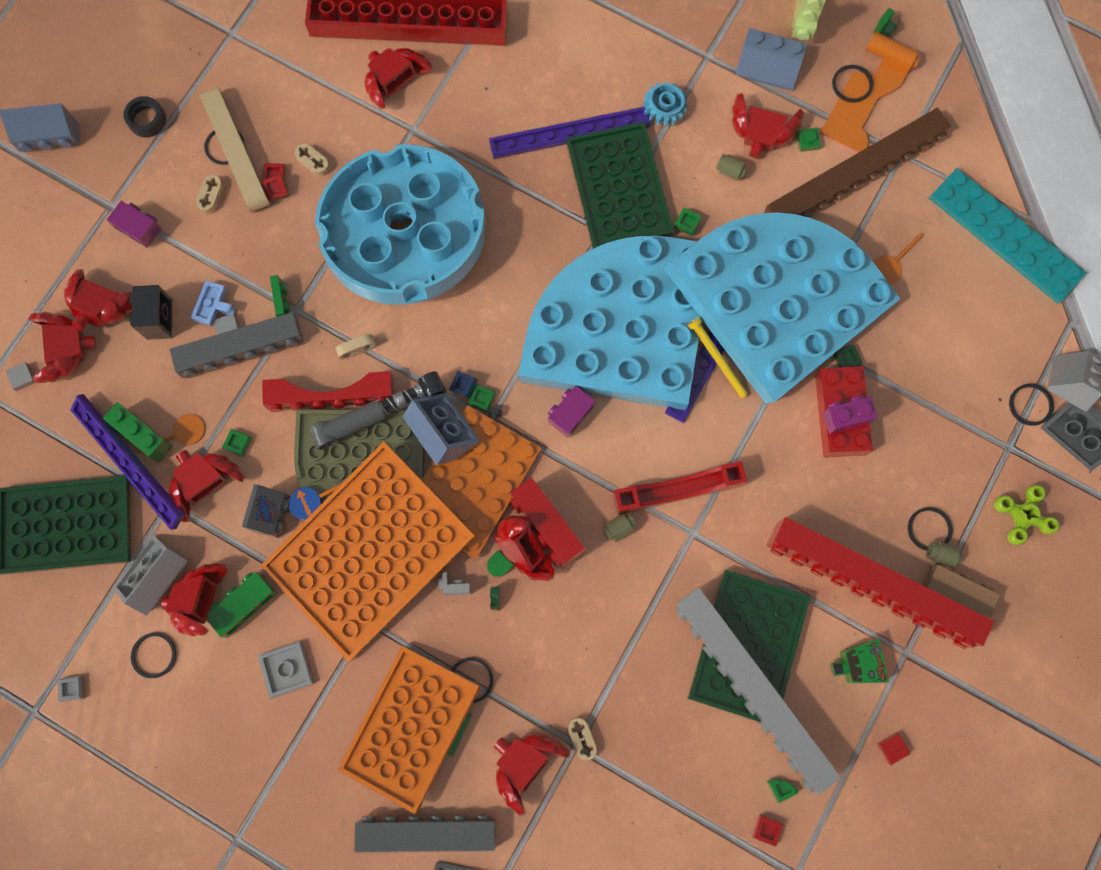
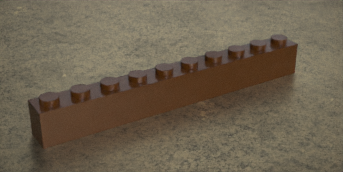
M937 107L768 204L764 213H788L810 217L814 211L824 210L833 200L837 202L844 198L847 192L851 190L853 192L857 191L866 181H874L885 170L886 172L893 170L897 163L901 161L907 162L916 152L922 153L932 143H940L948 136L947 132L952 126Z

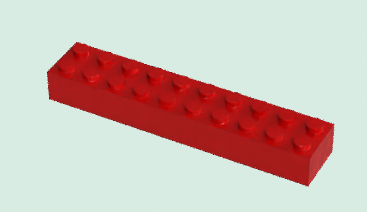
M307 0L305 25L310 37L506 46L508 3L507 0Z
M787 517L776 524L766 545L771 548L770 552L780 557L785 555L791 558V563L800 567L805 565L811 568V573L819 577L824 575L831 579V583L839 587L844 585L850 588V592L859 597L866 596L872 599L871 603L882 608L886 606L892 609L891 613L898 617L904 618L906 616L912 619V623L918 627L925 628L926 626L932 629V633L940 638L945 639L948 637L954 640L953 644L960 648L984 646L993 626V620Z

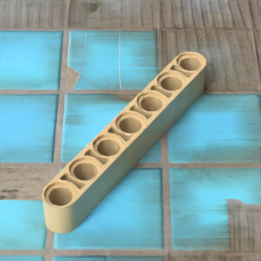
M219 87L199 94L250 212L252 213L270 205Z

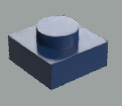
M457 371L449 390L470 399L478 379Z

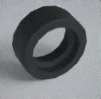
M136 97L124 109L123 118L130 130L137 136L143 138L155 136L163 130L166 124L164 110L151 97ZM145 108L154 109L156 115L149 124L138 126L134 123V118L139 111Z

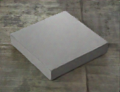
M302 641L258 655L270 699L314 684Z

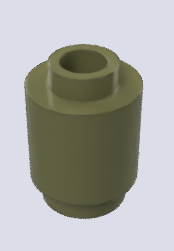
M722 154L716 169L721 174L738 181L739 178H744L748 167L745 166V161L730 154Z
M629 512L625 515L622 513L605 523L606 528L603 531L609 541L614 540L616 543L633 533L637 525Z
M932 541L927 548L926 557L931 559L932 562L954 568L961 563L963 554L960 553L959 547L941 541Z

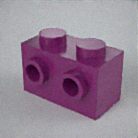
M121 200L107 218V221L121 233L148 248L161 230L160 226L156 223L157 219L149 213L145 215L141 213V209L130 202L128 205Z
M576 385L572 390L570 388L567 389L561 397L563 401L558 406L555 404L548 412V423L567 438L591 412L596 402Z
M863 396L850 399L849 403L842 404V401L832 403L823 413L829 435L871 424L878 418L872 398H863Z

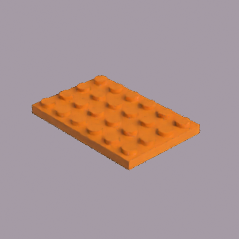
M467 405L462 417L480 442L453 462L436 466L433 461L422 480L476 535L461 550V552L476 560L512 499L510 492L520 486L541 451V447Z
M401 646L338 771L413 814H417L481 687L418 653Z

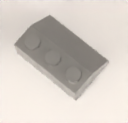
M1090 351L1056 355L1053 358L1047 390L1087 412L1101 397V355L1093 354Z
M153 535L115 584L113 590L124 604L147 616L150 611L155 609L163 593L170 589L175 577L184 570L187 560L178 551Z

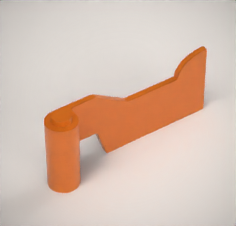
M875 31L866 48V51L883 58L877 72L870 74L873 79L871 93L866 99L855 103L846 102L839 98L820 132L857 152L867 148L868 137L862 127L876 101L899 89L910 68L915 69L921 58L917 56L919 51ZM854 71L842 95L848 98L864 96L869 90L867 76L864 73Z

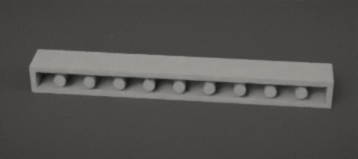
M698 587L675 604L678 608L675 610L682 621L687 620L690 624L689 630L696 640L699 638L705 644L703 650L710 658L714 657L719 663L716 666L724 677L728 676L733 682L730 686L738 696L742 694L747 701L744 705L752 715L756 713L761 721L758 724L766 734L770 733L775 739L773 744L781 754L784 752L790 759L787 761L788 765L795 773L799 771L804 778L801 782L810 793L813 791L820 795L841 779L840 775L701 589Z

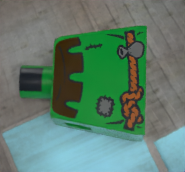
M879 639L870 640L840 652L842 661L831 663L833 676L845 675L847 683L889 682Z

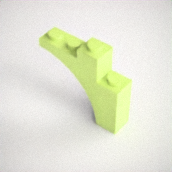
M796 0L792 21V37L800 40H812L816 31L817 21L826 0Z

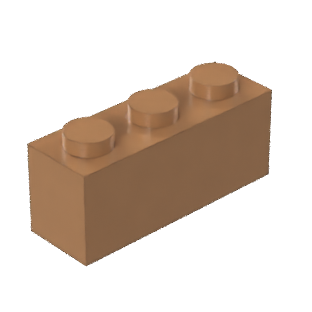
M944 564L930 567L923 586L989 619L991 618L1000 597L999 594L993 592L994 588L986 584L979 585L973 582V578L968 575H958L952 572L953 569Z

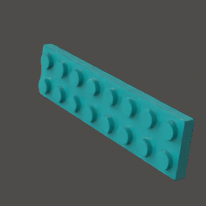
M958 168L928 198L1057 304L1070 293L1087 273Z

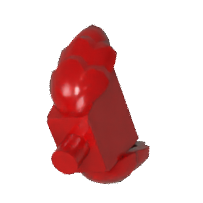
M388 48L381 54L377 51H372L368 56L370 62L368 63L369 72L366 74L364 81L365 90L369 94L370 100L380 109H384L386 105L382 92L389 98L414 78L416 73L424 74L431 72L433 65L422 54L414 52V50L409 48H399L395 51Z
M743 93L736 95L735 103L732 106L733 128L736 134L744 139L745 145L752 146L749 156L755 159L761 158L763 150L771 151L773 147H782L793 140L796 132L802 126V119L804 117V112L801 108L786 124L787 116L753 106L749 107L747 113Z
M77 269L68 279L67 287L64 289V299L75 317L72 325L76 329L83 331L88 323L96 327L117 323L132 312L130 295L133 294V291L119 294L85 280L83 269Z
M45 311L42 313H32L28 318L33 323L42 326L44 360L47 365L34 375L33 380L36 383H53L61 378L71 376L78 369L80 362L85 360L84 349L96 348L95 337H83L82 331L72 325L73 320L61 313L53 314Z
M184 450L176 456L181 465L173 470L175 477L172 478L169 484L168 494L174 500L176 506L185 513L182 523L189 522L191 513L190 503L195 505L228 481L221 473L242 483L245 477L239 470L238 465L229 461L228 457L224 455L207 453L202 456L196 453L191 456L187 450Z
M515 515L503 519L498 526V532L494 540L499 544L505 557L514 562L521 574H526L533 581L552 580L555 571L551 558L545 555L529 526L530 519L527 516Z
M204 564L196 569H191L184 575L182 581L173 585L170 596L162 598L161 606L170 615V622L179 633L192 637L207 634L209 630L202 624L206 623L217 584L222 582L223 577L227 573L225 564Z
M528 734L522 739L516 738L512 744L501 737L494 745V749L502 755L496 763L499 767L496 772L497 790L503 796L508 807L512 808L519 816L526 814L519 792L524 793L551 758L543 752L570 758V751L559 740L549 738L545 734Z

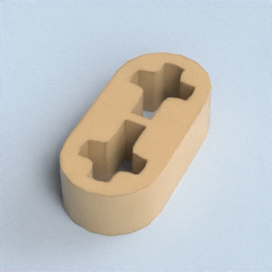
M300 144L296 147L295 156L304 167L316 176L322 177L328 174L330 166L323 155L308 144ZM308 152L310 158L306 157L305 155L302 156L301 153ZM315 162H317L319 165L323 164L324 167L317 168Z
M215 175L207 176L204 179L196 199L197 207L204 214H211L217 209L224 189L222 181ZM216 182L217 187L213 186L211 189L210 185H214V183ZM209 200L211 204L204 207L203 203H207Z
M365 334L338 345L336 352L339 359L343 360L369 351L376 347L377 344L373 334Z
M574 718L568 725L571 740L579 758L589 761L595 757L597 752L595 742L586 721L582 718ZM575 722H578L580 725L584 724L585 728L582 729L584 737L579 738L577 732H572ZM585 740L587 746L593 747V750L590 751V756L580 753V750L583 749L581 741Z

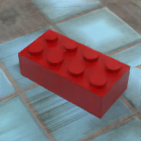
M864 366L821 368L815 375L823 457L868 455L873 451L870 424L829 435L823 413L832 403L842 401V404L849 403L850 399L857 396L867 398Z
M532 477L510 492L512 498L510 500L511 506L517 514L522 513L530 519L529 526L532 531L535 530L538 534L536 535L537 541L543 549L548 548L550 550L549 557L557 567L561 565L564 569L584 554V546Z

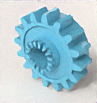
M667 82L663 84L656 83L655 88L651 86L645 94L643 107L646 108L644 113L650 114L649 120L656 119V125L663 122L664 127L667 126L668 122L672 126L675 125L676 120L680 122L687 111L686 107L688 105V101H684L686 94L682 93V89L675 86L674 83L669 84Z

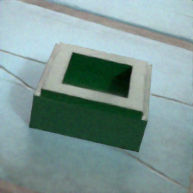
M854 344L833 354L839 368L857 367L862 364Z

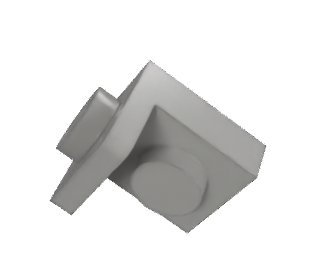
M442 571V577H439V590H443L445 596L471 595V585L466 583V580H453L452 584H449V573Z

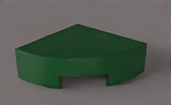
M896 17L892 18L882 34L890 38L892 32L900 24V20Z
M491 587L490 609L499 611L500 587Z

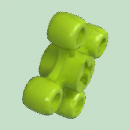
M1032 485L1028 487L1025 491L1026 501L1022 505L1015 504L1013 499L1006 495L995 499L994 509L999 513L1011 514L1013 521L1016 523L1015 527L1007 533V540L1012 545L1016 546L1025 543L1028 539L1027 528L1032 525L1037 526L1040 532L1045 535L1054 534L1059 530L1058 520L1053 517H1042L1037 507V504L1046 495L1045 489L1042 486Z

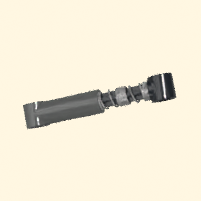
M433 371L423 375L418 379L419 383L415 384V387L412 386L409 390L403 389L402 393L401 391L395 393L389 399L386 397L385 401L378 402L376 399L333 420L313 425L309 430L317 449H327L335 445L338 440L386 419V414L389 415L391 411H398V408L401 410L407 407L413 399L446 393L438 372Z

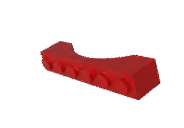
M390 371L369 372L351 386L330 392L304 390L292 385L285 379L262 380L263 406L270 412H282L283 409L291 408L293 411L304 410V407L324 409L325 406L331 405L335 408L346 407V404L363 406L376 399L378 402L385 401L386 397L389 399L394 395L393 375Z
M738 461L676 479L617 489L613 491V498L617 514L621 515L622 513L626 514L742 487L748 481L743 463Z

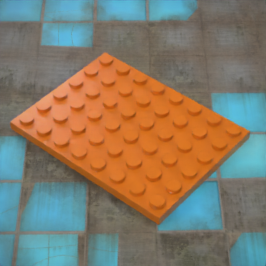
M383 441L260 566L343 657L350 662L476 535L408 464Z

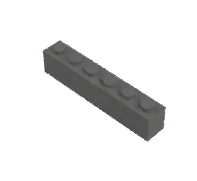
M291 312L171 348L170 353L175 372L182 378H192L200 372H212L217 367L224 365L232 366L237 364V361L244 359L252 360L260 354H272L280 348H292L304 341L298 319Z
M420 815L408 816V820H399V816H385V820H376V816H362V820L355 823L354 852L495 851L496 819H490V815H477V819H467V815H454V819H444V815H432L431 819L422 820Z

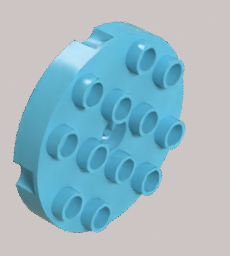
M396 145L392 151L387 153H381L374 149L347 163L333 176L325 187L315 216V226L320 235L318 245L334 276L353 293L365 299L383 304L403 305L418 303L451 290L475 265L482 251L486 235V219L480 191L470 173L447 154L419 145ZM408 218H411L413 221L409 227L402 230H394L390 227L393 221H405Z

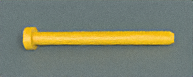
M700 317L693 319L687 324V327L690 330L694 329L741 398L747 397V391L701 326L702 320Z

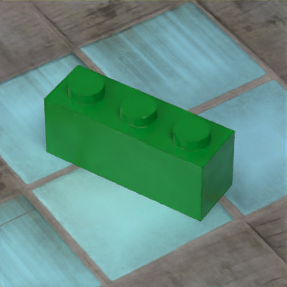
M118 402L103 417L106 422L143 453L157 462H160L173 447L139 417Z
M249 573L242 579L243 583L239 587H234L225 594L226 598L223 601L217 602L210 607L207 622L220 637L228 638L277 594V591L261 573Z

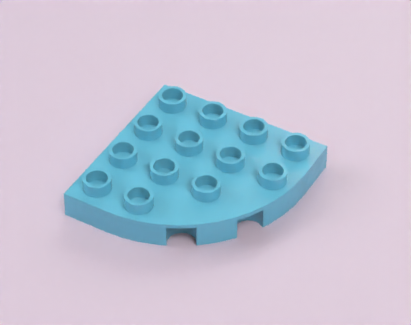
M761 213L730 221L698 240L663 267L765 404L776 402L900 300L874 262L855 242L825 223L796 214Z
M663 236L623 238L596 247L567 265L544 290L530 318L518 374L519 382L562 390L569 388L572 390L576 385L586 394L686 410L689 403L699 340L694 329L690 330L687 324L700 316L663 267L697 241Z

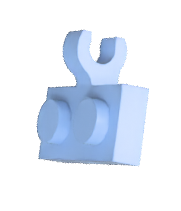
M205 281L190 319L213 326L218 312L225 315L234 314L236 309L232 308L231 304L222 302L227 288L223 285Z

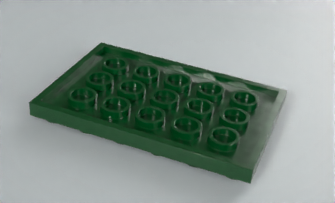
M645 122L566 138V145L592 249L623 238L637 236L668 237L674 234Z
M126 476L0 488V575L131 562L130 481Z
M725 569L714 608L783 699L811 596ZM703 643L687 699L760 722L761 720L756 713L752 715L744 705L747 701L742 694L738 696L730 686L733 683L728 676L724 677L716 666L719 663L714 657L710 658L703 650L705 646Z

